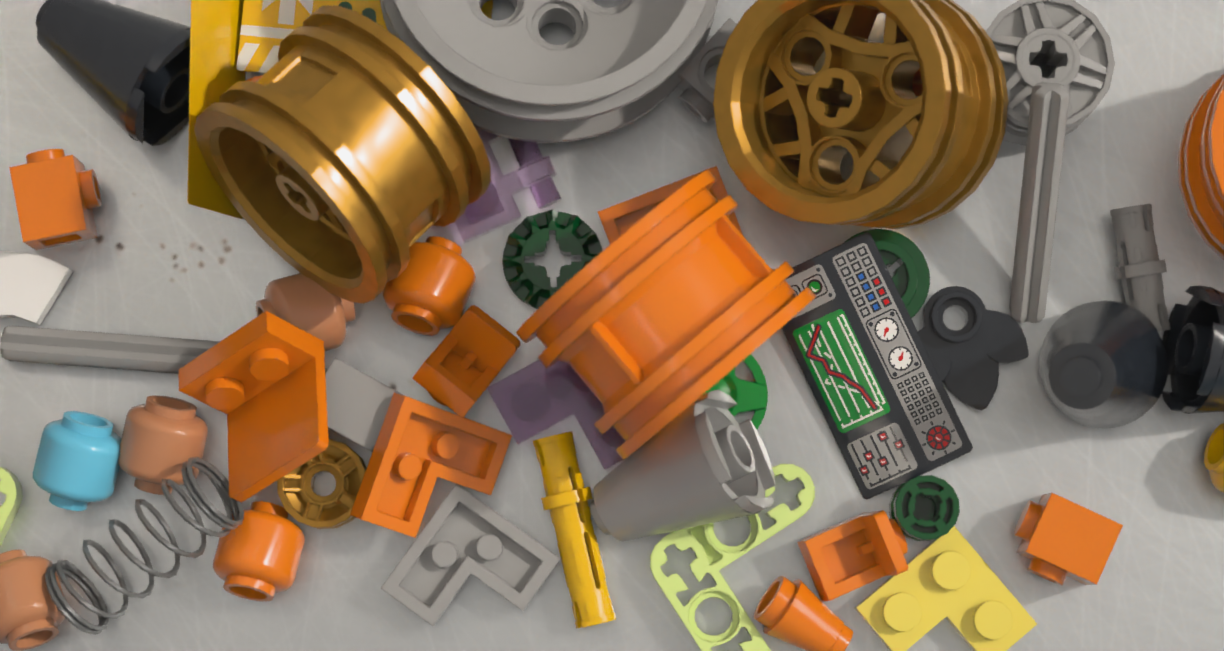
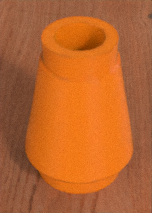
M779 576L766 590L754 612V619L764 625L763 633L806 651H845L853 636V630L844 625V622L800 579L791 582L784 576Z

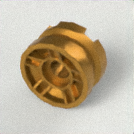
M328 438L329 444L325 451L277 480L278 496L284 509L298 522L317 529L339 528L356 518L351 516L350 513L367 469L363 459L352 448ZM320 471L331 473L336 480L334 491L327 496H319L313 492L316 479L314 475Z

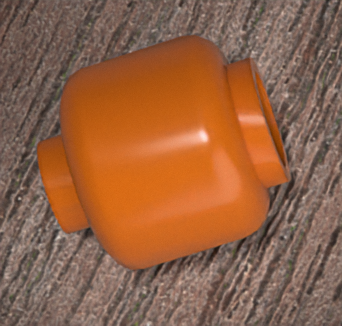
M430 236L426 239V242H414L409 247L410 260L406 269L397 278L386 283L383 290V298L387 307L392 310L391 317L394 322L414 333L433 336L437 335L440 329L454 327L462 317L476 276L472 265L461 256L462 249L459 245L443 237Z
M264 501L252 502L250 510H244L243 524L231 530L229 535L222 538L219 537L213 560V569L218 577L224 580L223 588L225 591L248 600L267 602L273 600L275 593L290 589L295 581L305 536L299 526L287 519L289 513L284 507Z

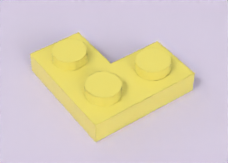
M955 526L947 534L932 541L907 563L908 571L891 576L854 608L890 651L908 650L944 618L948 620L973 651H1007L1037 625L1034 619Z

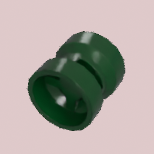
M933 475L918 476L901 484L893 493L889 503L890 518L898 523L906 538L914 541H929L947 534L956 524L960 513L959 499L954 488L944 479Z

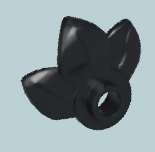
M950 286L943 288L931 296L926 303L923 311L924 327L918 331V334L941 381L958 401L973 409L984 410L989 405L997 389L999 363L1016 362L1029 356L1022 328L1010 315L987 310L980 297L964 287ZM955 307L964 313L965 324L962 329L951 330L945 326L943 313L947 308Z

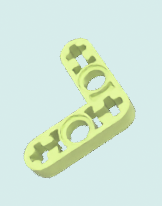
M779 464L772 467L775 477L780 475L785 482H790L794 479L800 482L802 490L796 494L799 506L791 511L783 503L765 513L774 521V524L766 530L762 528L758 513L747 516L750 522V534L742 544L738 546L722 544L715 536L714 523L673 531L654 546L650 555L652 575L701 651H712L711 648L713 646L730 641L742 627L745 628L750 636L749 641L738 643L742 651H771L719 570L801 518L811 508L815 499V486L811 476L803 468L794 464ZM774 486L765 490V497L770 496L775 491ZM673 544L680 552L688 548L694 552L696 559L689 564V567L698 582L704 578L706 573H709L716 584L714 587L697 592L685 606L681 604L676 593L685 591L688 587L677 573L666 577L660 567L668 560L664 550ZM710 597L724 600L732 612V621L729 628L719 635L703 633L695 622L697 606L703 600Z

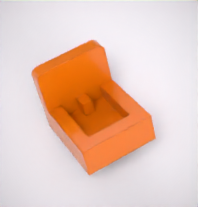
M471 305L449 334L422 364L412 379L425 388L435 401L449 407L463 418L520 347V340L479 307Z
M884 510L861 513L797 542L821 601H831L884 576H896L908 571V565L904 558V554L908 551L905 536L898 523L892 518L888 519Z

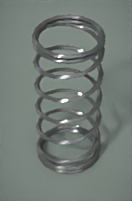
M191 457L188 458V461L183 462L181 474L189 495L199 509L218 526L225 528L220 532H213L205 528L200 514L186 492L171 479H162L161 489L172 508L187 523L200 531L201 545L199 550L193 553L185 552L178 548L175 536L168 523L152 504L144 499L135 500V511L145 528L157 541L175 554V565L167 573H161L152 568L149 556L142 543L127 525L116 519L109 520V532L118 548L131 562L149 574V585L145 591L141 593L128 591L124 578L109 553L95 541L83 540L82 550L92 569L104 582L123 594V605L119 611L108 613L107 606L94 584L71 562L63 559L57 560V563L47 568L45 574L47 591L57 609L73 626L85 633L93 635L101 633L102 630L107 628L109 618L117 619L125 614L128 607V597L143 599L151 594L154 587V576L171 578L177 575L180 567V556L197 558L203 555L206 548V535L222 538L229 535L231 530L243 524L244 510L242 503L229 497V481L216 467L204 459ZM192 467L199 469L207 475L223 501L227 517L208 500L200 489L193 475ZM166 484L171 486L183 498L195 520L188 516L177 504ZM140 504L156 517L164 528L170 542L163 538L149 523L142 512ZM114 525L120 527L130 537L138 548L145 564L125 547L118 537ZM87 545L94 547L105 558L113 569L120 586L100 569L92 558ZM56 571L67 591L81 605L98 615V626L83 619L70 606L56 582ZM65 575L71 578L85 592L93 605L79 595Z

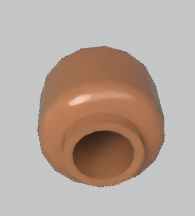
M301 273L269 282L265 289L264 299L256 301L257 316L268 311L324 341V352L336 349L343 344L346 337V323L355 320L353 302L329 293L319 284Z
M154 395L148 396L145 404L132 407L128 411L121 438L118 465L127 474L135 477L134 486L137 489L152 494L164 495L161 489L162 479H171L178 485H184L181 474L183 462L188 461V458L191 457L202 459L208 427L206 422L196 415L197 407L194 404L178 398ZM192 467L193 475L197 479L200 470ZM166 484V485H167V488H168V490H169V492H170V494H171L173 488H172L171 486H169L168 484Z
M11 550L0 554V643L8 644L9 648L14 651L32 649L51 641L58 635V626L65 620V617L52 602L46 587L45 574L47 568L52 567L53 563L41 556H27L24 550ZM55 573L56 582L64 596L57 573Z

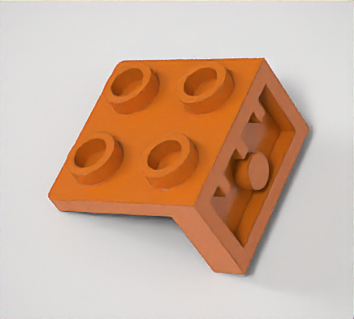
M268 311L263 312L178 370L179 391L227 414L230 498L244 502L327 449L329 440L324 341Z

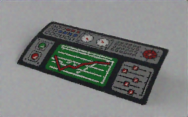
M863 233L793 267L795 271L785 279L797 295L806 287H809L817 297L781 328L862 497L870 499L971 452L973 446L871 234Z

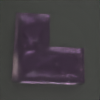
M537 360L487 387L518 445L574 415L604 471L623 461L622 457L616 452V449L625 440L613 426L603 435L594 426L604 416L603 405L568 363L558 361L546 369Z

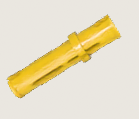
M571 431L533 440V445L540 464L546 497L541 498L543 509L550 510L577 629L615 620L616 616L613 611L611 598L609 597L598 542L591 520L588 500L593 499L590 486L584 487L577 461L573 432Z

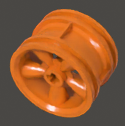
M708 169L675 191L610 244L538 308L516 332L524 343H528L537 337L546 347L538 357V360L546 369L558 361L568 363L602 403L604 414L594 426L602 435L612 426L625 440L616 449V452L623 460L664 428L817 297L809 287H806L797 295L785 280L795 271L789 263L785 261L777 269L770 268L729 220V215L739 205L731 195L726 196L719 202L716 200L709 189L716 183L717 179Z

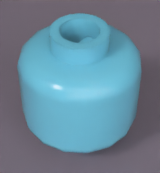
M68 411L64 412L62 419L49 422L44 427L33 469V479L41 489L50 493L49 502L67 510L84 511L87 509L88 502H99L112 496L120 468L118 459L121 438L112 431L114 424L111 421L86 412Z

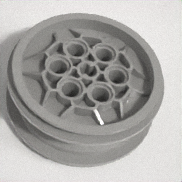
M380 0L387 30L404 42L435 72L453 93L474 126L502 137L520 141L560 143L594 138L615 131L639 119L666 99L682 82L678 77L679 72L705 45L719 0H624L620 5L612 8L601 7L593 0H508L514 5L515 12L504 20H493L482 13V6L489 0ZM560 22L569 26L574 36L565 44L552 45L540 36V31L549 23Z

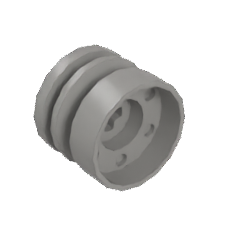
M1018 0L999 12L986 30V33L994 43L1005 71L1009 103L1004 141L1026 146L1031 92L1037 83H1059L1066 86L1069 102L1065 135L1075 130L1096 109L1110 89L1115 65L1110 36L1096 15L1074 0ZM1038 53L1045 54L1046 64L1057 67L1048 78L1042 77L1040 67L1030 65Z

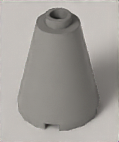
M714 390L701 395L599 481L594 487V500L590 503L591 514L598 528L604 534H611L617 540L624 542L760 513L762 510L772 506L775 498L765 497V490L775 486V476L767 450L751 420L748 419L739 424L728 410L737 405L734 399L720 390Z

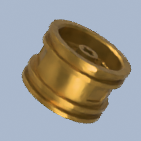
M757 0L743 14L727 39L716 70L713 99L717 136L729 166L747 191L768 208L797 221L888 229L926 224L953 211L976 191L994 165L1005 135L1009 103L1005 71L992 39L975 17L953 0ZM884 13L886 15L883 43L868 40L877 15ZM825 50L824 64L816 73L814 71L815 64ZM920 68L923 93L916 97L913 92L912 81L915 73ZM849 151L854 161L851 176L844 181L840 173V163L843 156Z
M338 5L321 6L303 21L302 27L296 28L280 42L278 51L279 62L256 82L238 81L220 96L219 102H214L197 116L194 130L198 147L208 169L224 194L256 233L287 263L302 275L312 279L329 293L350 302L364 304L374 300L384 290L388 281L397 278L406 269L410 260L409 247L431 226L445 227L454 223L464 214L467 205L477 201L486 193L491 182L490 162L484 144L470 117L449 88L415 52L383 26L356 11Z

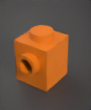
M47 149L26 155L27 164L9 167L22 239L25 244L35 250L98 238L92 208L101 207V193L93 169L85 171L84 164L74 155L65 156L63 149Z
M1054 493L1044 494L1041 496L1039 503L1029 500L1020 515L1014 535L1022 538V541L1016 553L1031 559L1027 568L1028 571L1063 586L1066 577L1085 585H1097L1123 525Z

